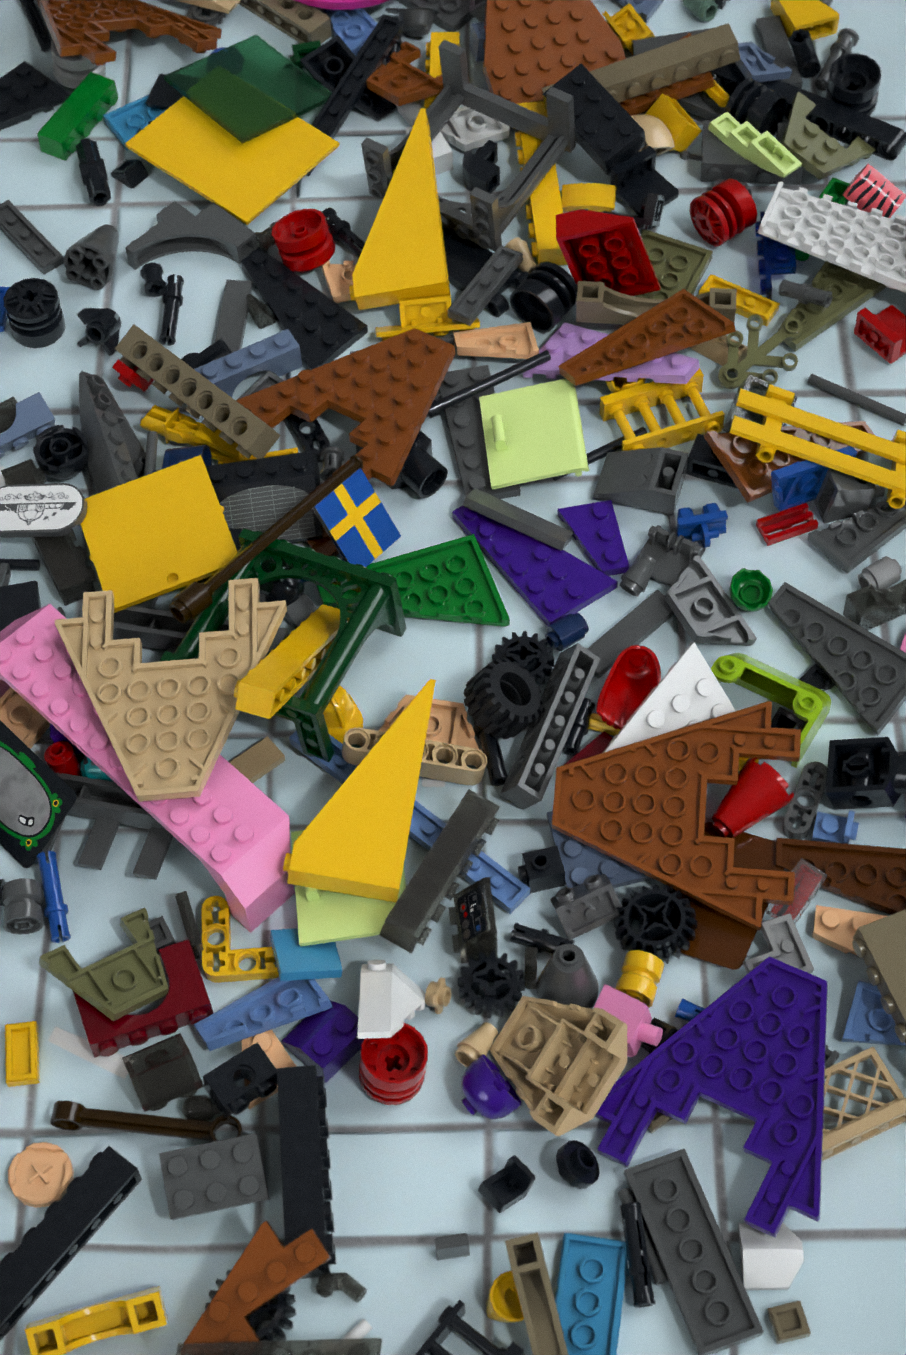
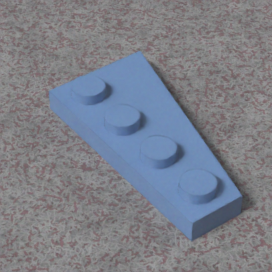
M858 980L841 1042L906 1046V1043H902L896 1035V1023L892 1015L887 1014L882 1007L881 994L877 986Z

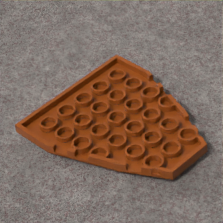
M485 0V39L483 46V72L489 92L515 104L544 101L542 88L557 83L581 63L588 71H592L626 59L620 40L591 0Z

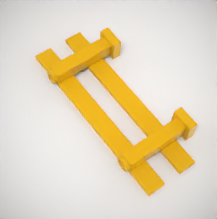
M769 384L764 396L740 388L736 406L764 415L763 423L761 425L734 415L730 433L757 442L756 456L759 461L763 463L771 462L776 450L888 488L886 502L895 509L904 507L906 501V432L897 429L892 441L791 406L795 395L791 391ZM782 422L892 460L891 470L781 432Z

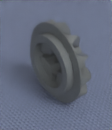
M192 5L187 13L189 18L215 27L217 24H222L223 18L226 17L223 12Z

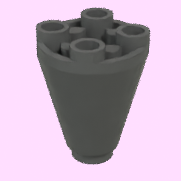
M108 224L99 226L68 248L64 256L66 276L69 280L97 290L104 288L111 280L115 269L119 234L116 228Z

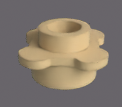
M442 977L438 979V982H430L425 993L426 1005L435 1007L436 1014H441L443 1006H448L451 1000V989L446 986V980Z

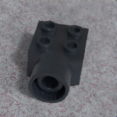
M421 430L415 439L395 484L388 486L391 489L409 486L420 497L427 498L441 488L447 478L448 471L432 456V440ZM356 445V454L363 448Z
M889 737L830 740L825 793L834 809L894 807L901 794L906 793V751L897 752Z

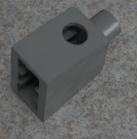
M828 469L814 503L823 522L829 523L853 517V513L862 509L867 511L872 498L884 496L885 487L834 469Z

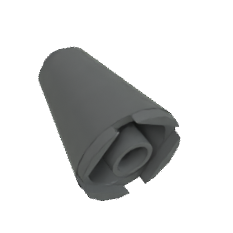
M573 944L559 946L538 977V997L561 1004H577L585 1008H592L598 997V980L583 951Z

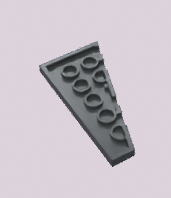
M784 582L768 602L769 609L814 662L834 681L833 683L878 736L906 700V653Z

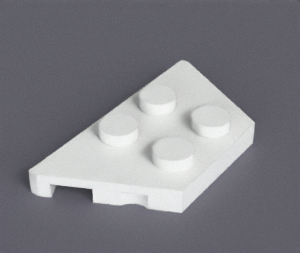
M464 106L456 110L440 132L447 142L466 152L484 146L488 140L496 142L510 137V126Z

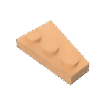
M816 905L812 938L846 954L850 952L857 955L852 944L857 929L887 916Z

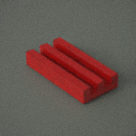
M807 503L756 520V527L767 546L818 529L819 523L816 519H813L814 514L808 510L809 506ZM807 521L806 523L792 527V525ZM780 529L783 530V531H780V532H777V533H774V534H771V535L768 534V533H771V532H774V531H777V530H780Z

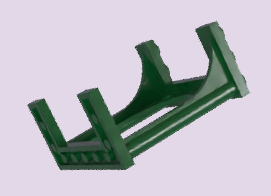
M243 528L238 536L241 548L236 556L263 533ZM276 539L212 593L213 603L196 617L175 652L165 651L160 661L199 658V633L219 631L229 615V580L258 578L260 590L269 593L273 589L274 581L281 582V579L287 578L302 579L323 587L333 596L339 606V630L300 698L292 696L274 715L294 722L303 754L330 762L334 751L323 714L361 647L375 629L402 637L407 629L397 580L388 573H379L367 569L361 564L345 562L336 556H327L316 552L312 548H303L291 544L287 540ZM349 589L360 592L354 598H342V594ZM348 607H354L352 613L347 611Z

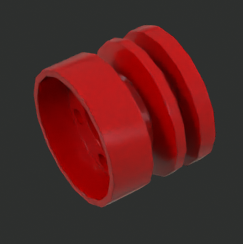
M732 178L722 181L714 186L711 191L704 192L690 203V217L696 231L702 239L715 247L723 245L727 240L734 238L736 234L752 227L757 221V209L751 194L745 186Z
M404 1023V1026L391 1038L364 1039L360 1053L359 1081L364 1092L369 1097L385 1105H399L410 1101L420 1092L425 1079V1069L428 1061V1046L423 1035L413 1026Z

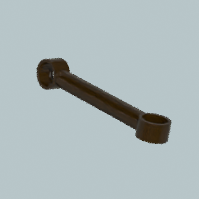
M72 1101L55 1102L50 1121L54 1127L68 1131H77L82 1129V1127L211 1142L219 1141L215 1138V1132L219 1127L233 1125L238 1130L236 1137L243 1136L240 1121L232 1115L226 1118L221 1115L213 1122L91 1109Z

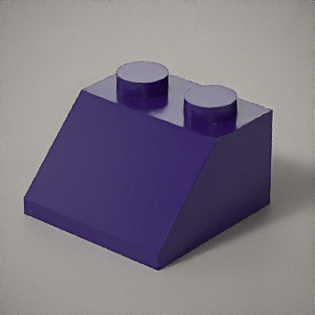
M331 1001L333 1008L304 1018L281 1040V1044L306 1066L316 1065L318 1076H324L325 1084L361 1050V1045L364 1039H358V1016L347 1006Z

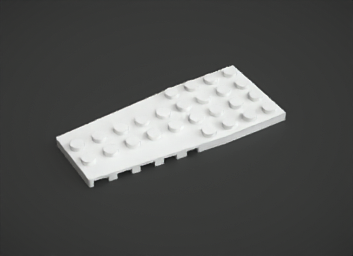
M778 182L760 223L759 234L880 282L890 289H897L906 293V217L896 215L895 219L883 217V211L872 208L869 213L856 209L858 203L848 201L847 206L831 202L833 196L824 194L823 198L813 197L807 194L808 189L799 187V190L792 191L782 188L784 182Z

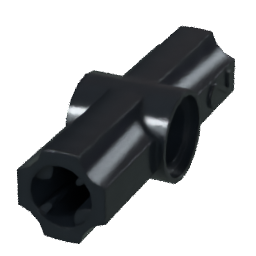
M90 138L82 139L76 145V152L80 161L79 168L83 184L87 187L90 203H94L97 206L106 205L111 199V192L107 183L108 176L104 160L100 157L96 141H92Z

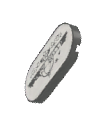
M12 484L0 487V537L64 536L72 532V528L76 525L79 526L87 513L86 499L81 491L72 484Z

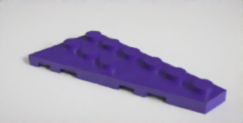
M464 506L452 511V518L467 535H475L481 551L547 626L568 614L574 615L618 586V581L564 550L560 551Z

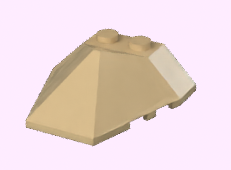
M522 996L489 1050L506 1077L511 1079L517 1089L516 1093L524 1100L530 1109L529 1113L532 1118L559 1137L594 1118L627 1064V1024L601 1008L594 1007V1009L577 1004L570 1003L567 1005L552 1000Z

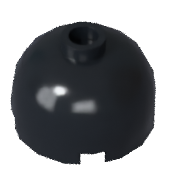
M63 425L47 428L36 438L37 443L35 447L33 446V453L39 468L46 475L55 479L75 477L82 472L88 462L89 447L85 435L73 426L72 429L64 428Z

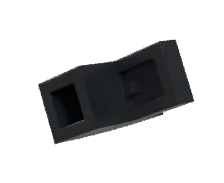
M488 140L483 147L478 148L475 154L469 151L465 152L463 156V182L470 192L477 187L492 194L500 185V167L495 165L498 162L497 143Z

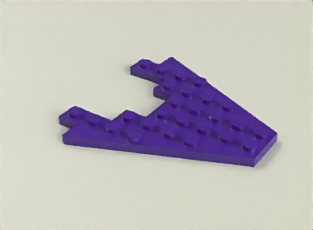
M770 956L615 1082L595 1117L610 1124L597 1149L598 1153L628 1167L657 1111L686 1124L699 1098L702 1097L756 1122L743 1146L744 1152L771 1164L744 1218L745 1224L775 1238L789 1209L818 1222L821 1211L827 981Z

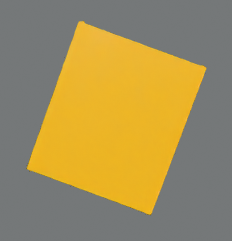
M218 68L127 141L125 147L248 225L337 149L339 142Z

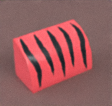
M869 163L854 177L843 193L846 199L858 203V209L869 213L872 208L883 211L882 216L887 218L894 214L906 198V194Z

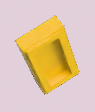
M36 1021L5 1025L6 1084L8 1087L40 1083L39 1039Z

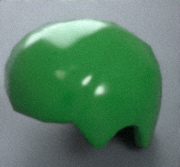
M742 568L733 575L729 592L731 600L736 607L744 611H758L766 607L771 599L773 589L770 580L760 570Z

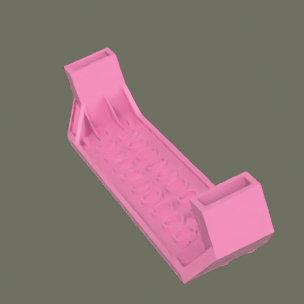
M48 604L14 620L0 631V698L10 687L14 689L196 856L225 893L230 914L250 933L295 894L293 884H287L288 872L283 871L286 853H291L290 819L286 812L221 755H219L200 797L139 802L56 628L55 620L67 618L51 604Z

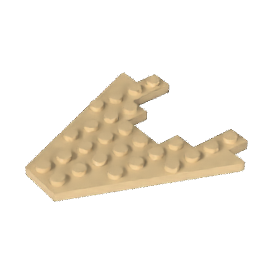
M258 578L229 580V630L199 633V658L142 663V642L140 638L113 640L114 594L112 590L83 592L82 617L55 620L56 628L139 802L201 796L240 712L235 709L237 698L234 697V689L238 680H242L250 669L256 667L261 659L266 657L287 612L286 600L260 602Z

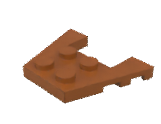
M407 41L400 45L401 50L398 53L393 52L390 55V61L386 65L381 64L366 80L369 90L397 106L440 94L444 89L442 74L434 78L410 65L411 62L421 57L420 48Z

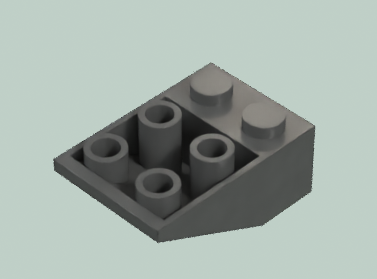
M663 447L608 452L594 492V498L606 501L611 500L615 503L674 515L687 472L688 453Z

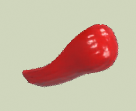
M632 645L624 649L616 658L601 690L596 706L597 713L607 725L622 730L635 710L652 689L660 683V663L656 654L651 649L645 646Z

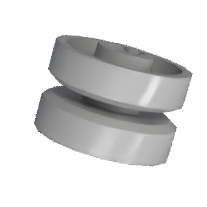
M51 41L53 74L57 82L65 87L76 89L90 71L105 77V65H94L89 59L81 55L61 57L54 41Z

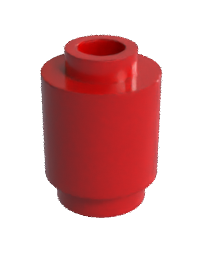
M58 741L46 749L44 754L45 761L55 773L80 775L81 763L70 743Z

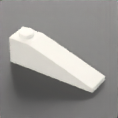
M379 959L370 960L367 964H362L358 1039L391 1038L404 1026V1019H413L415 1017V1010L422 1011L425 1008V992L393 963L386 964L385 960Z

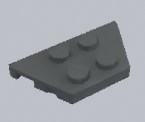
M696 555L686 570L681 573L676 583L667 591L664 597L665 601L694 642L754 645L757 637L699 555Z

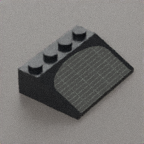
M313 451L206 466L219 504L224 507L223 514L229 528H242V530L245 528L264 533L320 486V468ZM311 509L277 539H284L290 543L323 538V525L314 510Z

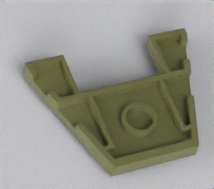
M798 92L792 101L793 106L789 112V121L781 144L802 163L801 166L820 180L841 171L847 165L852 166L863 158L866 160L871 157L875 149L857 136L851 145L845 149L836 139L831 138L820 130L815 123L807 120V116L813 111L816 104L802 93Z
M145 907L120 920L121 928L133 945L81 969L65 945L39 957V964L42 968L112 1021L166 996L169 989L160 956L156 951L155 938L149 926V916Z

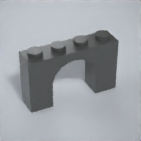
M703 120L701 181L716 182L719 178L723 180L732 178L746 183L778 184L781 181L784 182L783 184L801 185L802 166L785 178L766 171L736 153L708 130V126L713 120ZM778 123L776 139L780 143L788 123Z

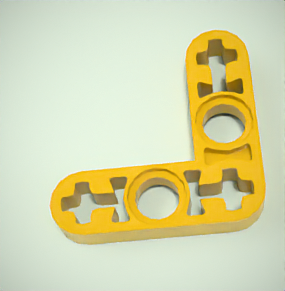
M221 896L207 898L202 904L201 909L202 966L206 978L217 983L278 978L279 974L274 964L275 957L272 947L231 950V916L228 903ZM214 907L220 908L218 912L219 923H214L212 915ZM213 933H221L225 936L224 941L219 945L210 944L208 938ZM213 954H219L221 966L218 972H214L212 968L215 965ZM246 958H252L256 961V965L252 970L244 971L239 967L240 962ZM260 958H265L266 969H262Z

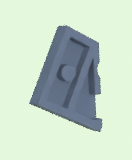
M752 42L738 43L740 61L735 63L746 79L750 77L758 82L790 78L791 68L787 66L782 69L774 64L775 58L772 55L762 51L760 47Z

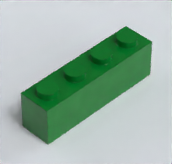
M90 71L37 133L41 152L66 161L76 151V145L90 135L91 130L103 119V115L116 104L118 93L115 81Z

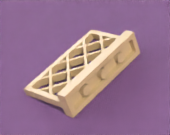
M874 1046L825 1069L824 1097L826 1092L845 1099L841 1111L824 1106L825 1114L837 1117L839 1120L837 1127L831 1130L823 1128L822 1161L906 1122V1098L903 1096ZM870 1058L877 1069L875 1078L856 1072L858 1063ZM837 1073L851 1077L847 1091L828 1085L830 1077ZM854 1079L873 1084L869 1098L850 1092ZM876 1086L890 1090L895 1099L888 1103L873 1100ZM848 1099L866 1104L865 1114L857 1117L844 1113ZM870 1106L876 1107L875 1109L869 1111ZM842 1119L848 1121V1122H846V1123H844V1124L841 1125Z

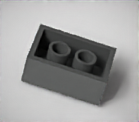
M257 1133L159 1153L170 1220L270 1200Z

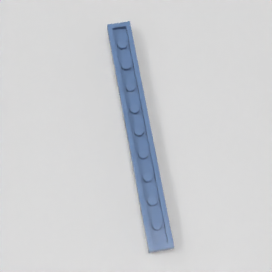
M295 731L289 737V742L303 753L297 731ZM329 734L334 751L330 762L315 756L304 755L343 784L358 765H352L343 759V744ZM415 800L409 836L437 858H439L444 848H446L447 860L459 855L454 864L450 862L448 866H453L451 869L474 887L481 886V892L509 914L530 895V888L471 842L468 841L462 852L460 851L461 847L456 843L451 842L448 845L447 843L455 830Z

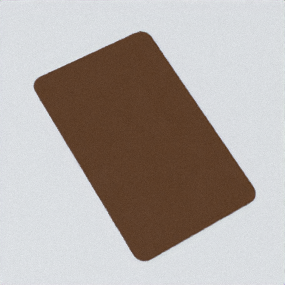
M713 822L705 823L704 836L721 837L713 829ZM742 832L734 837L733 867L775 871L784 870L775 866L776 841ZM783 845L782 862L787 863L791 849L788 845ZM682 893V899L688 898L691 907L695 909L697 929L695 930V940L689 941V950L680 949L681 953L732 970L739 969L743 965L757 930ZM762 903V918L769 903ZM673 913L670 917L672 927L677 930L680 920Z

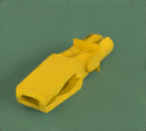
M153 405L140 422V426L143 429L155 431L158 435L165 437L166 444L171 440L180 444L188 443L192 446L207 445L211 451L212 459L227 463L239 462L245 457L236 450L238 446L236 442L231 446L218 436L221 433L219 429L214 433L204 424L196 422L194 418L180 413L178 407L173 412Z

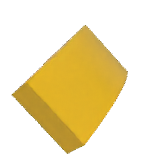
M599 183L562 185L561 202L564 212L580 209L596 212L615 210V185Z

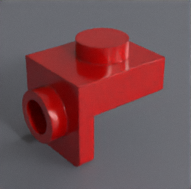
M119 359L112 367L120 373L118 379L129 388L134 384L146 392L154 381L152 378L149 382L136 373L139 369L137 366L132 370Z

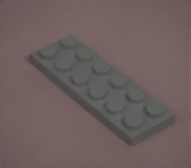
M488 365L448 371L439 388L441 399L490 377ZM494 387L444 409L465 497L474 488L499 499L520 496L519 484L493 490L491 488L479 397L495 394Z
M685 1148L625 1169L624 1177L634 1201L641 1203L642 1220L698 1355H711L762 1336L764 1332Z

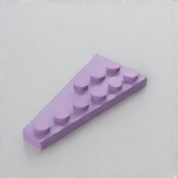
M564 322L539 350V353L547 350L551 360L524 372L523 377L532 378L534 374H545L546 378L556 379L557 375H560L559 365L609 334ZM671 353L596 380L613 381L614 377H626L627 382H637L638 378L653 379L654 383L687 384L700 368L699 359Z

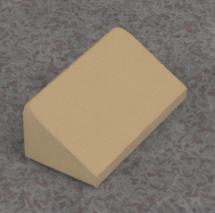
M727 335L690 347L692 350L721 366L727 364L729 347L726 343ZM730 338V340H731L733 343H737V342H738V341H736V340ZM743 344L738 348V363L747 357V346Z

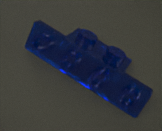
M760 212V221L755 222V236L760 237V240H757V256H762V260H758V273L764 276V279H760V295H765L766 298L772 299L771 275L796 274L795 248L758 233L760 223L765 212Z

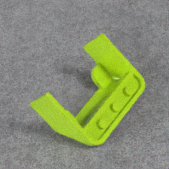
M733 653L719 657L711 667L719 684L721 682L735 683L793 710V713L799 719L807 722L801 732L799 762L792 761L791 766L797 768L830 711V696L823 690L743 653Z

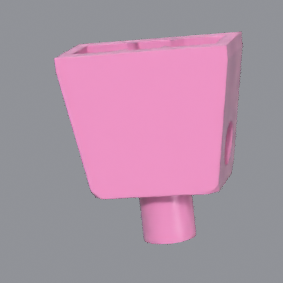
M604 984L594 1007L604 1009L627 1024V1057L636 1056L642 1042L658 1046L662 1038L663 1029L651 1025L652 1018L648 1006Z

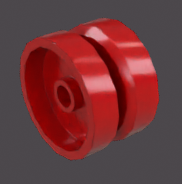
M301 209L293 211L278 220L272 228V237L279 249L283 265L292 271L303 272L315 269L330 260L335 253V243L329 232L327 220L319 210Z

